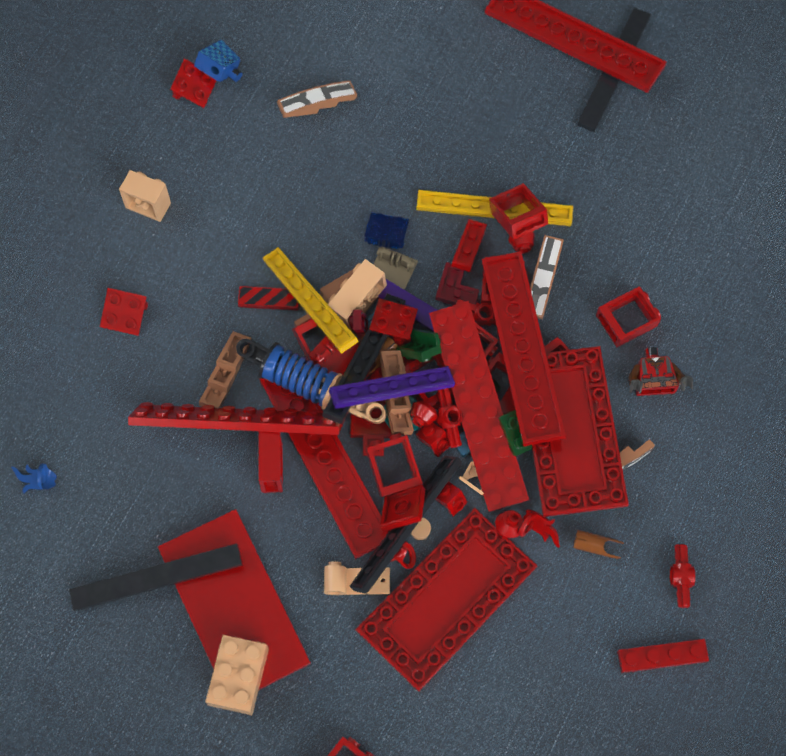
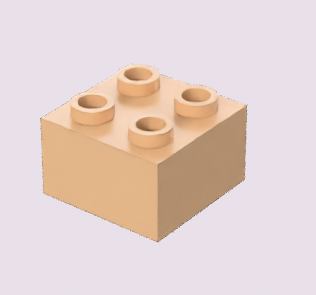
M130 170L119 188L125 208L159 222L162 221L171 204L166 184L160 179L149 178L142 172L136 173Z

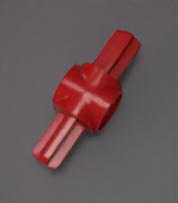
M459 299L457 300L455 305L463 303L465 301ZM469 303L474 321L479 326L496 325L491 304L476 303L474 305ZM480 311H484L487 314V318H483L480 315Z
M449 388L437 390L441 408L438 409L436 421L442 427V430L446 429L450 447H460L462 443L458 426L461 425L462 412L456 405L452 404Z
M685 544L675 545V564L670 568V584L677 588V606L680 608L690 607V588L695 584V568L688 563V547Z

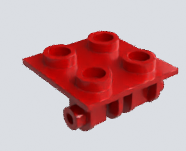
M184 58L170 90L175 99L184 97L204 108L216 80L196 68L194 63Z
M107 288L100 327L139 336L143 313L148 308L147 296Z
M379 298L369 330L393 336L394 344L396 343L400 346L405 340L409 341L418 309Z
M325 336L309 356L320 364L322 368L326 367L328 373L334 371L343 375L359 345L356 343L341 354L329 338Z

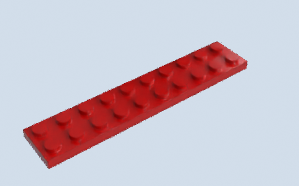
M491 0L485 8V14L646 93L649 92L666 66L667 61L540 0Z
M522 252L482 259L483 270L523 447L565 439V430Z
M469 301L429 313L434 332L438 333L440 338L441 355L444 365L449 367L455 381V385L451 389L456 405L463 415L461 422L481 489L484 492L483 495L488 512L529 501L517 458L512 454L498 419L500 416H503V412Z
M259 379L271 404L277 410L285 411V409L293 408L301 412H306L309 409L323 412L319 402L314 404L311 402V399L306 400L303 396H298L296 393L290 392L289 389L276 385V383H272L267 379ZM288 433L354 558L357 559L376 549L389 530L383 532L380 528L382 516L338 436L331 434Z
M144 402L128 417V425L331 435H339L343 424L322 417L323 412H318L315 409L301 412L293 408L279 411L271 407L264 410H256L255 407L235 409L234 406H224L217 409L214 405L194 407L193 404L174 406L172 403L153 405L151 402Z

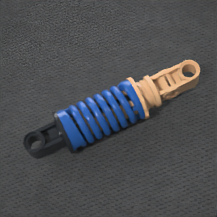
M242 339L236 345V351L243 359L260 367L259 378L267 379L278 386H282L284 389H289L290 392L303 396L306 400L311 399V402L314 404L319 402L323 410H325L331 398L329 393L330 387L337 386L343 376L334 371L328 373L326 367L321 368L320 364L314 365L312 360L307 361L306 357L300 358V355L297 353L292 355L291 350L284 352V347L278 342H275L270 349L250 339ZM246 345L252 346L249 354H243V348ZM377 402L353 405L349 411L374 424L384 422L387 416L384 407ZM375 408L382 410V415L378 419L371 417V412Z

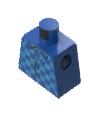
M222 40L198 52L194 66L213 79L221 82L230 77L233 81L237 82L242 77V72L237 69L240 58Z

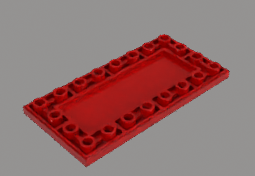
M596 346L546 353L566 438L532 445L543 517L628 507L629 502L601 347Z
M474 508L356 628V631L403 678L420 692L537 568V565L507 537L502 536L496 527Z
M235 509L158 546L164 562L167 563L236 543L239 545L243 566L175 584L213 669L223 635L267 644L269 650L259 686L260 690L311 663Z

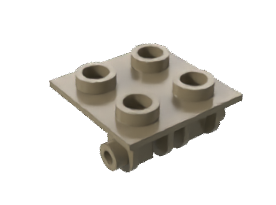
M379 247L377 250L378 256L373 265L385 273L387 280L405 290L418 260L386 247Z

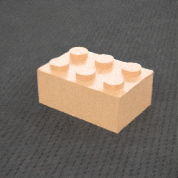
M365 259L362 263H358L355 266L352 276L342 282L338 293L333 294L329 298L328 305L350 330L353 329L350 327V316H353V310L361 309L366 313L387 286L385 273Z
M223 635L206 698L208 706L253 715L269 650L267 644Z

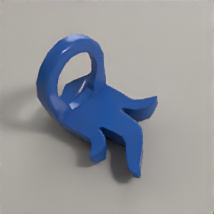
M41 463L38 469H31L27 464L26 471L31 475H22L17 468L11 467L20 481L29 483V485L23 488V494L29 489L44 490L56 486L55 480L57 476L45 463Z

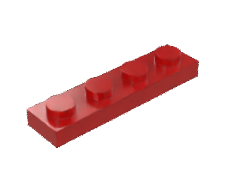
M705 639L617 651L621 673L709 661Z

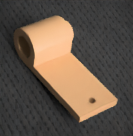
M329 562V565L324 567V594L367 595L353 591L350 587V584L362 568H346L342 566L341 562ZM386 567L368 594H390V567Z

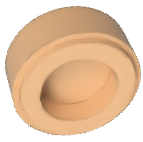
M422 518V521L411 532V536L417 540L426 539L431 532L429 521Z

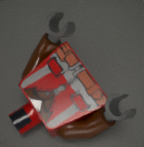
M650 347L645 350L646 358H641L638 364L633 366L628 376L629 393H632V390L635 389L636 396L675 394L679 385L681 391H685V386L693 389V378L685 376L675 363L671 362L668 356L659 357L656 347Z

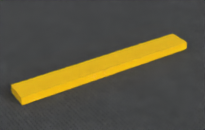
M418 190L416 210L495 218L491 214L489 198L492 197ZM522 203L504 211V213L510 219H513L530 211V209ZM542 203L547 209L548 224L572 225L573 206Z
M279 247L262 258L341 354L359 342L357 337Z

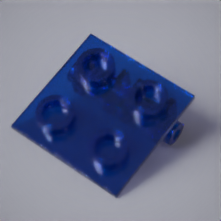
M371 213L364 241L368 242V244L378 245L380 240L379 246H382L383 241H386L385 247H388L390 242V248L399 250V248L404 247L409 219L383 215L381 213Z

